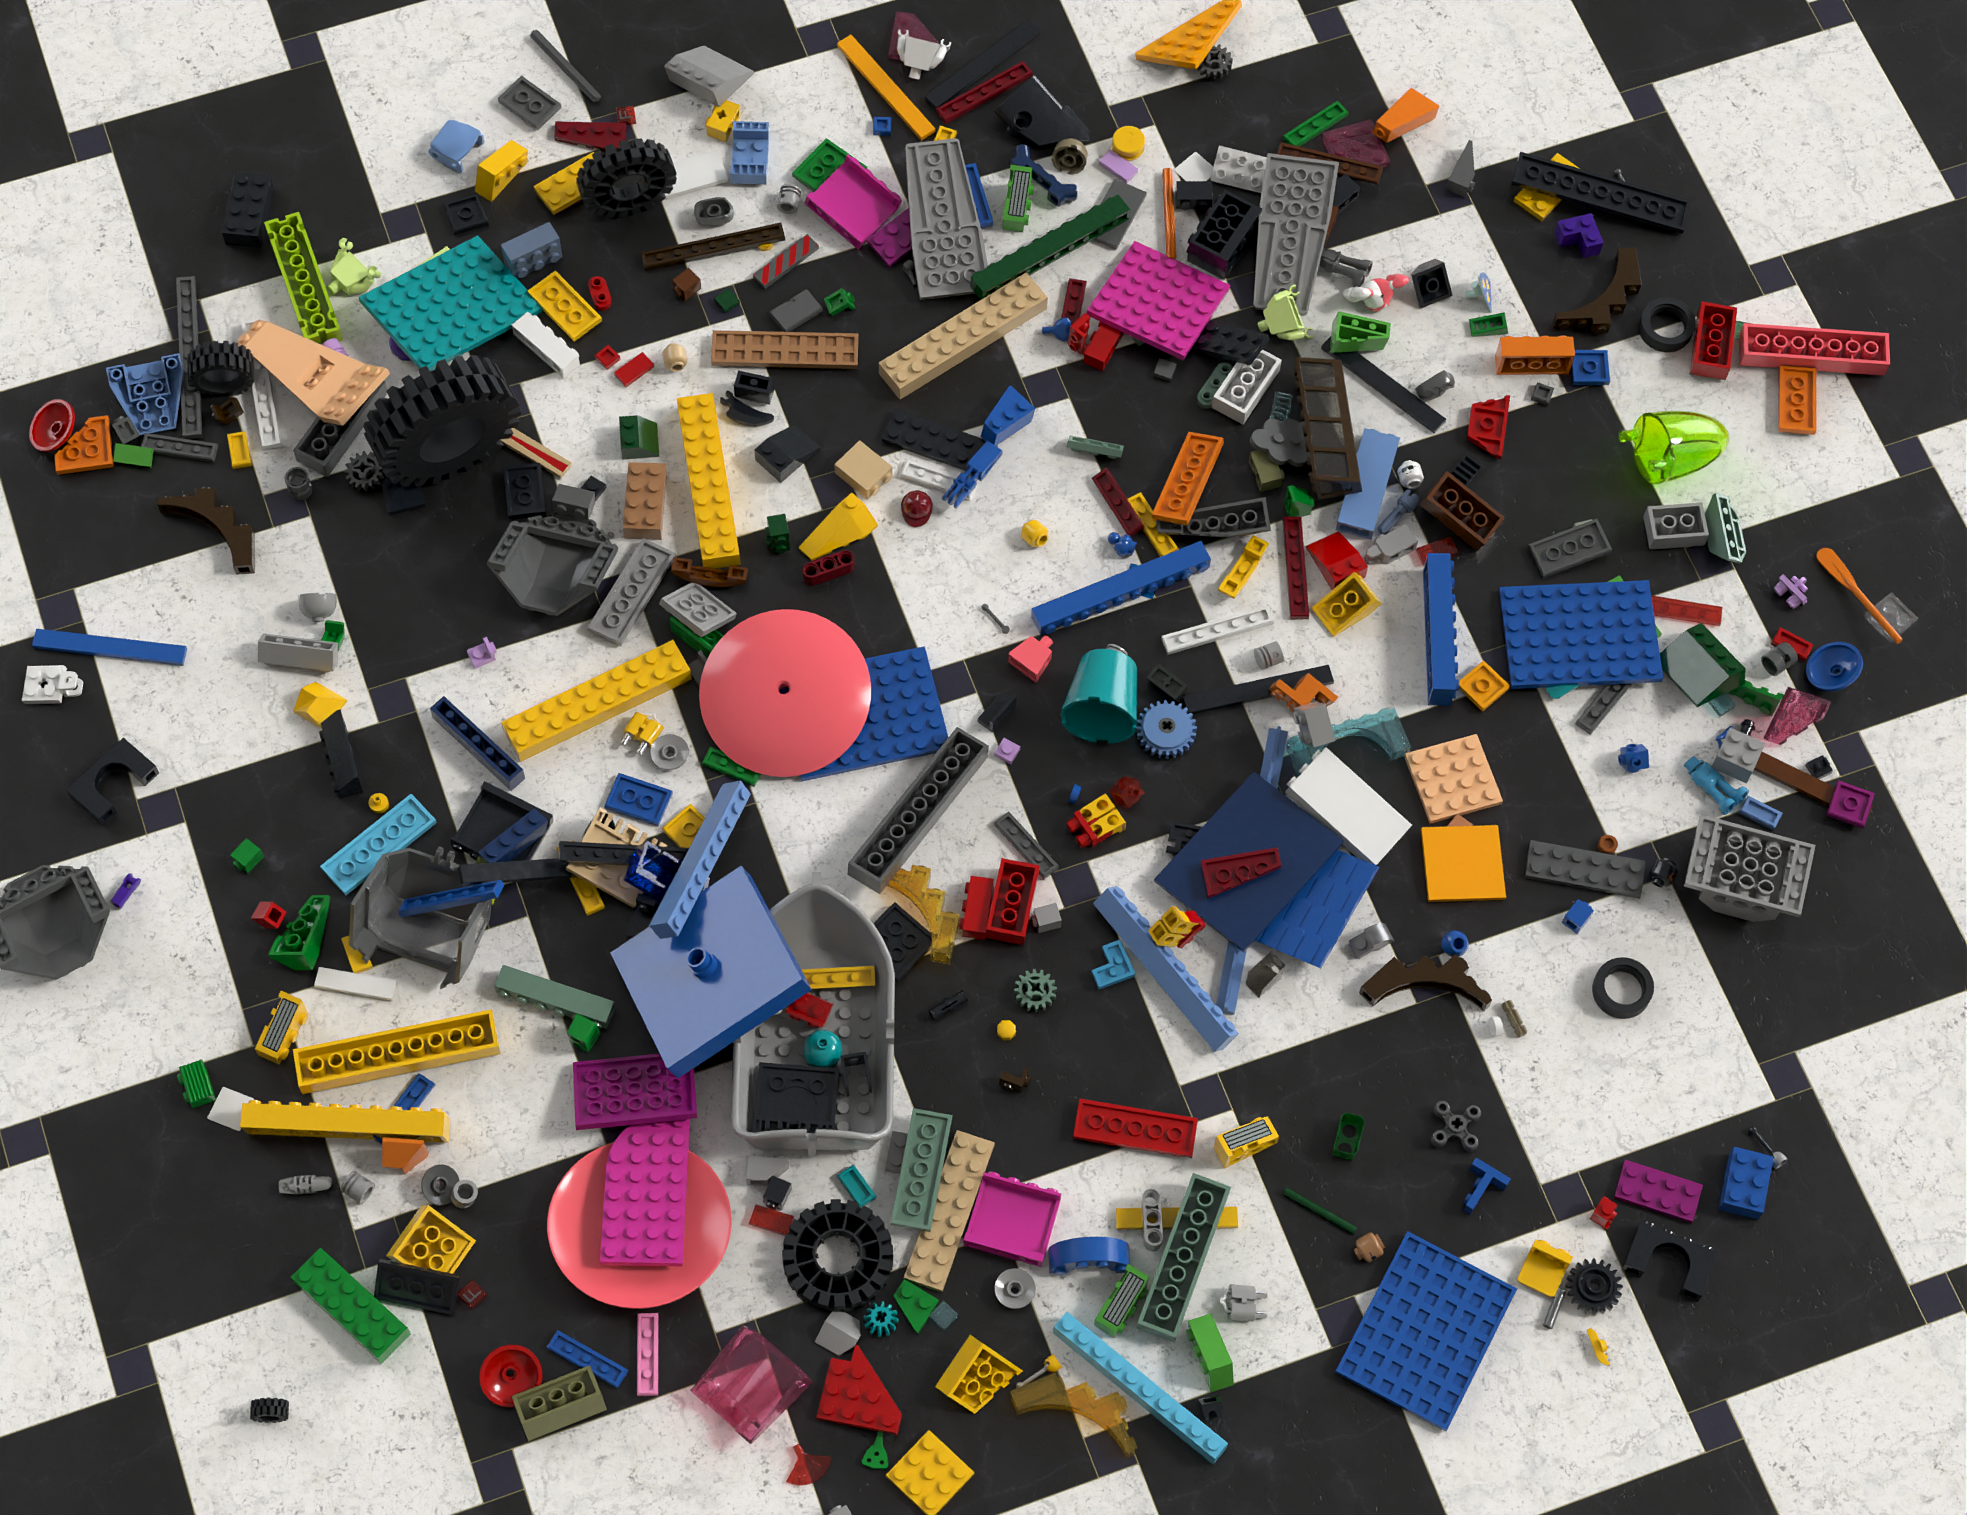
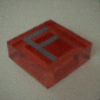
M634 106L616 108L618 123H626V125L636 124Z
M472 1279L458 1292V1296L473 1309L487 1296V1293Z

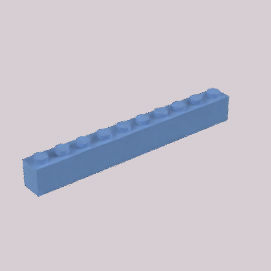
M741 781L725 783L721 786L649 926L660 939L676 937L680 934L751 795Z
M1118 886L1107 888L1093 903L1214 1052L1225 1049L1239 1034L1235 1030L1234 1024L1226 1019L1222 1010L1212 1002L1210 995L1202 990L1198 985L1197 979L1191 976L1186 970L1185 965L1174 956L1173 950L1168 946H1157L1148 932L1151 928L1149 921L1141 916L1135 904L1127 899L1125 892Z

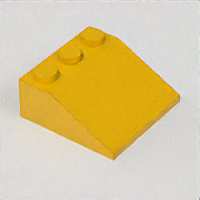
M421 1205L386 1256L394 1262L453 1274L476 1240L429 1205Z

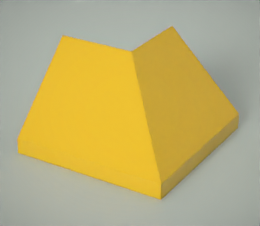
M315 681L301 688L293 712L322 729L321 722L336 710L342 709L347 699Z

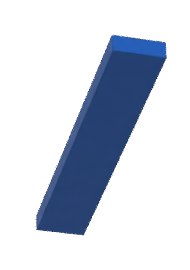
M501 880L408 898L403 901L398 914L401 917L496 899L504 884Z

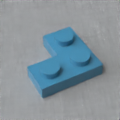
M1121 940L1102 946V951L1108 964L1091 971L1099 990L1135 977V971Z

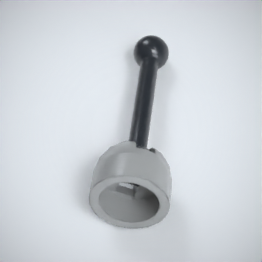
M1755 1127L1749 1128V1133L1754 1135L1771 1156L1774 1157L1772 1166L1775 1169L1780 1168L1787 1162L1788 1159L1783 1153L1773 1152L1757 1133Z

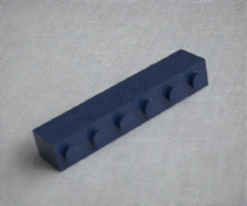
M445 696L430 707L432 718L510 791L525 779L523 769Z

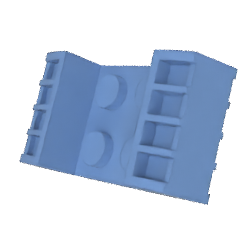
M733 121V152L730 168L731 184L766 185L769 122Z

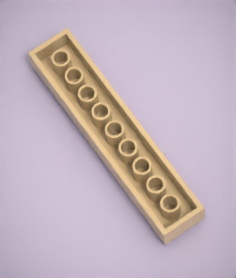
M1026 272L879 362V375L896 396L902 399L1047 309L1048 297Z

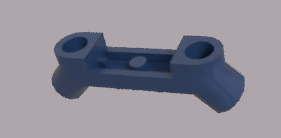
M1018 145L1015 148L1014 158L1009 161V166L1032 167V179L1048 191L1047 199L1051 203L1059 207L1065 201L1077 200L1078 191L1076 184H1061L1057 181L1054 175L1047 173L1040 164H1036L1030 159V148L1028 146Z

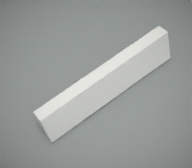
M908 459L901 473V478L945 493L953 485V480L958 477ZM974 490L969 494V498H965L966 500H971Z
M319 967L314 986L320 989L393 1001L397 981Z

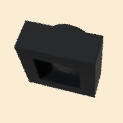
M591 475L580 489L595 492V501H597L607 487L605 483Z

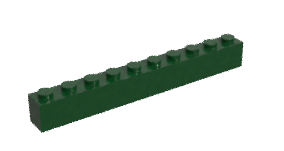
M1119 195L1109 197L1102 204L1093 206L1089 211L1077 215L1075 219L1069 222H1064L1059 228L1050 230L1043 237L1034 239L1030 244L1020 247L1011 255L1008 254L1002 260L991 263L986 269L975 272L971 276L970 287L982 300L1027 272L1030 276L1129 220L1131 209Z

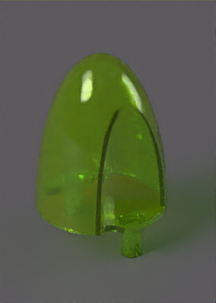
M1670 410L1644 413L1637 419L1633 429L1619 432V440L1621 442L1633 440L1635 444L1633 455L1638 470L1652 484H1661L1681 479L1704 469L1724 453L1730 439L1727 428L1719 420L1691 411Z

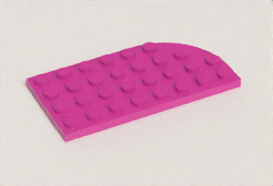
M690 1119L630 1125L613 1143L606 1163L600 1265L683 1267Z

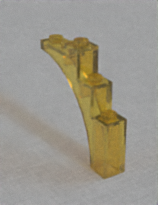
M912 865L911 871L900 868L887 886L899 891L910 899L927 921L932 940L931 961L950 964L959 929L960 914H955L951 911L943 912L945 891L929 888L931 868L923 865Z
M1056 1372L1010 1391L1009 1397L1017 1415L1042 1409L1066 1410L1080 1414L1106 1430L1120 1446L1126 1459L1135 1455L1136 1442L1133 1437L1129 1438L1126 1431L1129 1429L1125 1418H1121V1416L1125 1415L1128 1405L1124 1396H1120L1118 1391L1095 1400L1097 1397L1093 1387H1089L1087 1382L1064 1391L1065 1384L1061 1377H1057Z

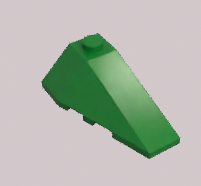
M312 895L298 911L299 916L293 923L289 922L285 933L275 939L268 954L270 958L293 970H313L320 952L331 898L330 895Z

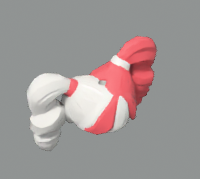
M1399 273L1388 275L1386 280L1375 278L1364 282L1361 287H1351L1344 290L1343 296L1351 302L1363 300L1367 308L1378 312L1389 306L1394 289L1402 288L1408 284L1409 278Z

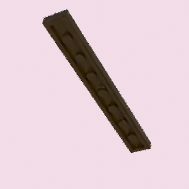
M780 222L641 252L644 269L647 271L786 240L782 223Z

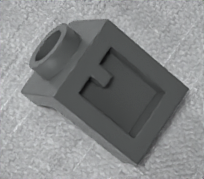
M121 416L113 420L114 424L111 427L122 444L140 437L129 416L126 418Z

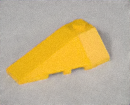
M851 493L831 511L798 548L813 561L831 553L836 548L845 547L857 539H864L878 527V524L866 505Z

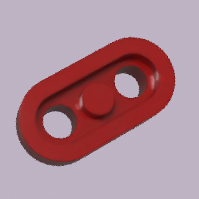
M600 276L592 277L588 282V288L593 304L598 310H607L611 306L612 301L606 281Z

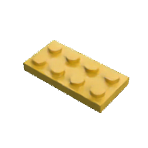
M594 152L533 186L536 194L553 215L582 199L576 183L579 168H584L583 163L587 158L593 159L592 154Z
M1559 153L1551 159L1552 161L1578 168ZM1524 188L1514 198L1515 203L1540 221H1543L1563 200Z
M556 270L527 291L542 307L543 311L574 342L602 322V317Z

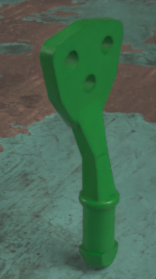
M878 1431L874 1444L866 1451L863 1457V1466L872 1469L888 1468V1457L883 1447L882 1436L884 1432Z

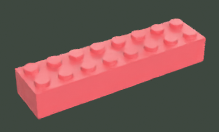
M1744 323L1739 334L1740 366L1779 368L1780 365L1816 368V371L1885 376L1890 366L1889 333Z

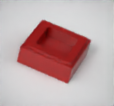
M609 345L594 355L595 359L606 370L621 360L620 355Z

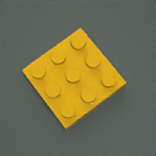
M928 1430L886 1474V1477L926 1515H936L974 1475V1471Z

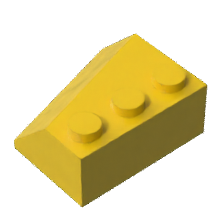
M969 1335L935 1387L975 1414L993 1398V1394L1001 1387L1005 1388L1009 1384L1008 1381L1015 1374L1018 1376L1023 1370L972 1335Z

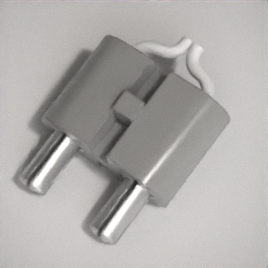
M1230 1284L1228 1290L1224 1293V1297L1220 1298V1304L1224 1306V1310L1228 1313V1319L1253 1322L1255 1318L1266 1319L1268 1316L1266 1311H1256V1304H1254L1256 1298L1266 1299L1268 1293L1266 1291H1256L1254 1286ZM1227 1294H1228V1301H1229L1228 1309H1227L1226 1303L1224 1302V1300H1225L1226 1297H1227Z

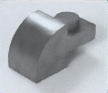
M1384 923L1367 927L1363 933L1349 940L1359 959L1375 949L1380 950L1394 942L1391 933Z

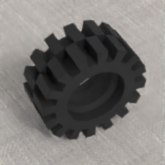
M267 1397L266 1399L260 1398L251 1401V1420L265 1423L288 1420V1400Z

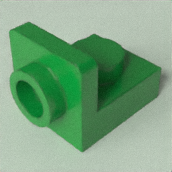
M842 288L824 298L829 313L832 316L847 307L851 310L855 309L853 295L850 292L847 293Z

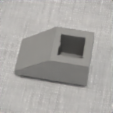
M754 1154L753 1156H748L747 1185L768 1186L772 1176L779 1177L789 1169V1159L781 1155L765 1157L763 1154Z

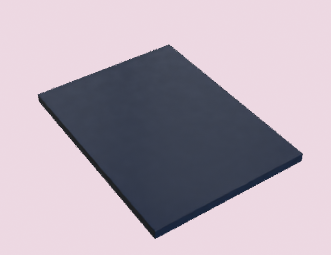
M1253 772L1155 877L1154 882L1190 911H1195L1205 923L1244 953L1344 844V841L1261 776ZM1278 847L1281 861L1280 869L1208 899L1201 860Z

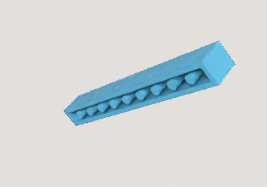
M1066 1312L1053 1328V1334L1211 1464H1214L1226 1450L1228 1443L1070 1313Z

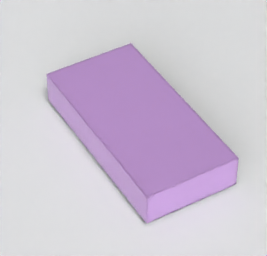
M1111 149L1099 161L1102 167L1126 184L1138 173V168Z

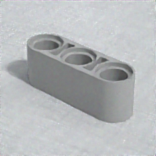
M1148 1189L1143 1193L1141 1200L1143 1243L1147 1250L1157 1251L1160 1249L1163 1241L1161 1198L1158 1191ZM1148 1197H1152L1156 1200V1202L1154 1204H1149L1146 1202L1145 1199ZM1154 1217L1157 1222L1154 1224L1149 1223L1147 1218ZM1154 1236L1158 1239V1242L1151 1243L1148 1238Z

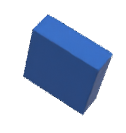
M873 117V135L891 136V117Z

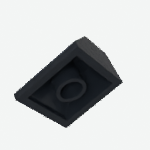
M1437 259L1420 264L1411 274L1420 308L1453 296L1444 262Z

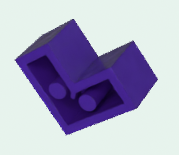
M1592 213L1557 222L1554 233L1560 247L1577 244L1583 258L1600 254L1604 242Z

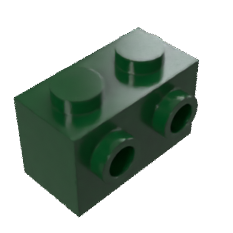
M786 515L767 516V527H765L767 547H771L772 553L782 554L790 551Z

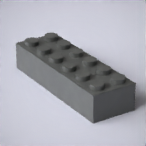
M383 381L343 426L323 422L317 416L293 450L296 461L328 477L363 429L364 422L368 421L367 414L369 410L377 409L374 403L378 398H385L387 395L386 382Z

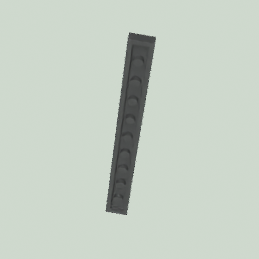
M195 276L176 278L179 353L183 367L181 388L182 433L184 439L203 438L201 394H199V390L195 392L189 386L187 355L192 348L195 349V346L199 345Z

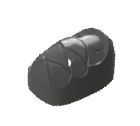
M715 197L697 202L694 206V215L698 223L720 225L729 223L733 219L734 209L725 197Z
M1443 370L1420 384L1414 391L1424 401L1433 400L1442 396L1449 388H1454L1455 380L1451 373Z

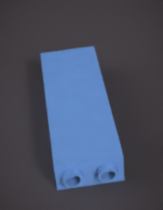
M1364 428L1357 452L1362 492L1345 495L1336 526L1337 531L1372 539L1400 437L1381 433L1375 429ZM1348 484L1347 490L1352 489V485Z

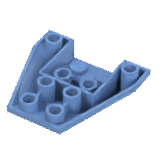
M180 353L163 356L161 361L130 367L122 364L106 368L109 386L140 436L145 435V433L152 434L176 429L183 380Z

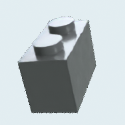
M558 484L552 499V510L561 515L589 520L595 505V492Z

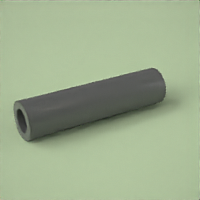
M1558 1288L1556 1295L1553 1297L1543 1323L1545 1328L1553 1329L1566 1295V1291Z

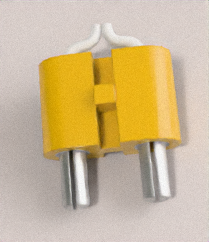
M635 712L623 730L625 736L620 744L625 747L631 738L635 741L639 740L641 743L637 750L639 755H642L647 747L651 748L653 742L664 729L659 719L656 718L657 714L654 712L650 714ZM647 716H653L654 720L647 719Z

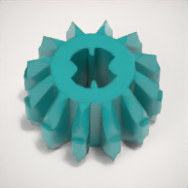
M881 1301L880 1307L873 1303V1309L867 1308L866 1312L868 1315H864V1320L867 1321L865 1328H871V1335L878 1331V1337L882 1336V1332L889 1336V1329L895 1331L896 1326L894 1324L899 1321L895 1317L897 1310L891 1311V1304L885 1308L883 1301ZM882 1316V1319L884 1318V1322L880 1323V1320L878 1321V1317Z

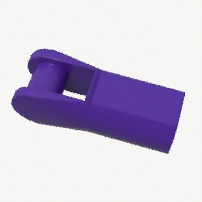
M131 873L127 874L121 886L111 898L110 903L121 909L131 894L138 888L141 879L134 878Z

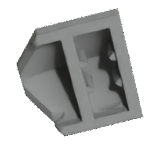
M837 1310V1312L832 1311L825 1320L815 1343L840 1356L853 1348L861 1336L860 1321L841 1310Z

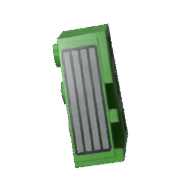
M1011 165L1010 180L1008 181V192L1002 221L1003 230L1023 232L1024 225L1028 226L1029 215H1026L1027 210H1031L1032 200H1029V196H1033L1034 185H1031L1032 167Z
M1130 1264L1126 1266L1124 1275L1120 1281H1117L1114 1291L1107 1298L1094 1321V1326L1114 1338L1118 1333H1123L1127 1326V1323H1125L1128 1316L1133 1317L1138 1308L1136 1306L1138 1300L1143 1301L1149 1291L1146 1289L1149 1276Z

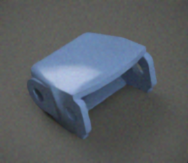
M448 120L431 141V148L428 152L447 168L460 174L463 171V165L460 160L469 153L475 143L480 146L483 145L485 142L484 136L480 130L468 124Z

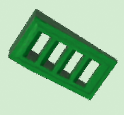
M1505 312L1469 319L1472 337L1508 334ZM1483 323H1486V329H1483ZM1490 323H1494V327L1491 328ZM1475 324H1479L1480 330H1476Z

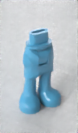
M1693 756L1684 764L1695 784L1712 796L1719 805V810L1723 815L1730 813L1749 793V790L1744 786L1738 789L1733 788L1724 780L1725 777L1711 768L1712 766L1702 759L1699 761ZM1717 785L1729 798L1722 795L1715 786Z

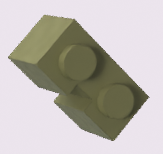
M1257 450L1250 452L1249 463L1253 473H1255L1260 492L1281 487L1282 481L1285 478L1283 469L1279 468L1278 464L1271 462L1266 452Z

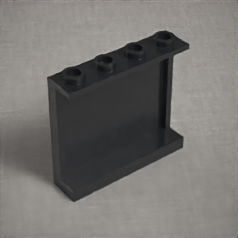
M484 781L479 796L455 837H451V846L459 853L465 852L476 861L477 854L481 849L535 808L548 820L546 833L511 861L532 860L553 823V815Z

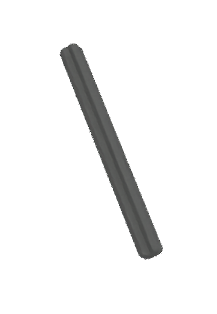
M533 30L530 37L592 102H598L601 95L538 30Z

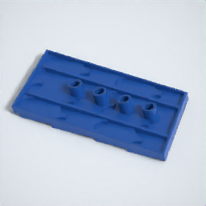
M1337 850L1255 941L1321 969L1379 867Z

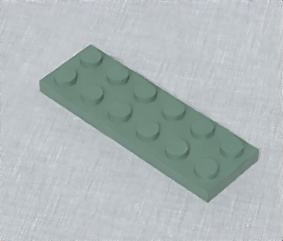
M913 1108L890 1225L931 1232L953 1115Z

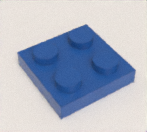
M1575 350V357L1571 366L1573 385H1609L1608 351Z

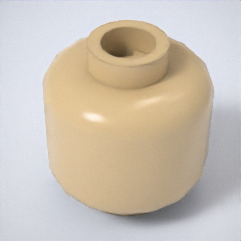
M676 343L669 344L662 352L665 367L673 372L681 371L688 362L685 348Z

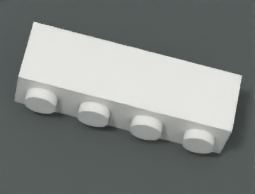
M527 312L512 324L513 334L563 378L580 365L577 351L573 348L570 349L561 337H556L551 328L545 327L536 315L532 316Z

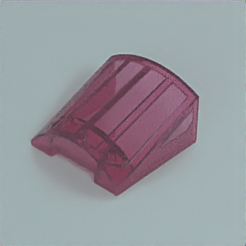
M743 1325L690 1391L727 1421L749 1444H752L814 1381L760 1333Z

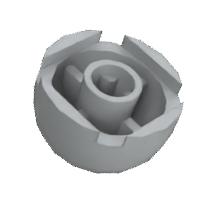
M300 594V596L298 595L299 608L302 614L312 618L313 622H323L324 618L330 617L336 609V594Z

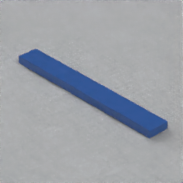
M36 629L32 647L35 649L181 666L184 665L187 647L183 645Z

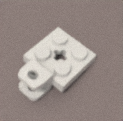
M64 665L27 666L22 702L24 704L61 703L63 695L64 697L81 695L83 681L77 678L78 675L75 672L66 671L67 668ZM46 681L48 685L42 688L41 684Z

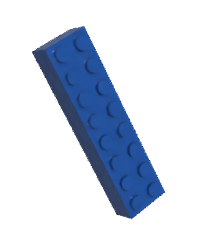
M1428 553L1423 567L1428 705L1451 706L1452 700L1456 698V691L1459 689V680L1455 678V674L1458 673V662H1455L1457 645H1454L1457 629L1453 628V622H1456V611H1453L1455 594H1452L1455 579L1451 577V572L1454 570V561H1451L1450 553Z

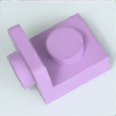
M487 637L483 638L484 643L467 650L474 669L496 660L494 653L497 650L493 642L489 643Z

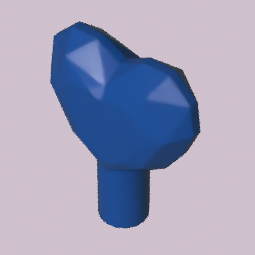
M1061 318L1052 327H1042V334H1053L1061 341H1068L1071 321L1068 318Z

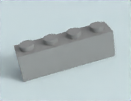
M263 633L258 640V662L267 665L277 664L284 667H301L305 670L316 669L322 672H333L338 664V643Z

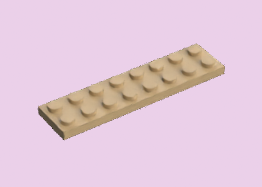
M958 1130L956 1131L942 1170L931 1232L920 1231L904 1275L905 1280L941 1293L943 1292L995 1142Z

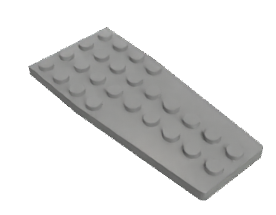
M954 138L907 144L905 156L911 245L919 299L925 300L976 294L970 287L971 276L977 271L986 269L988 264L984 239L959 140Z
M1267 154L1260 200L1262 212L1259 215L1253 303V307L1256 310L1264 311L1273 295L1284 290L1289 291L1292 285H1296V288L1291 291L1293 293L1300 292L1294 298L1299 315L1305 316L1308 314L1331 218L1339 162Z

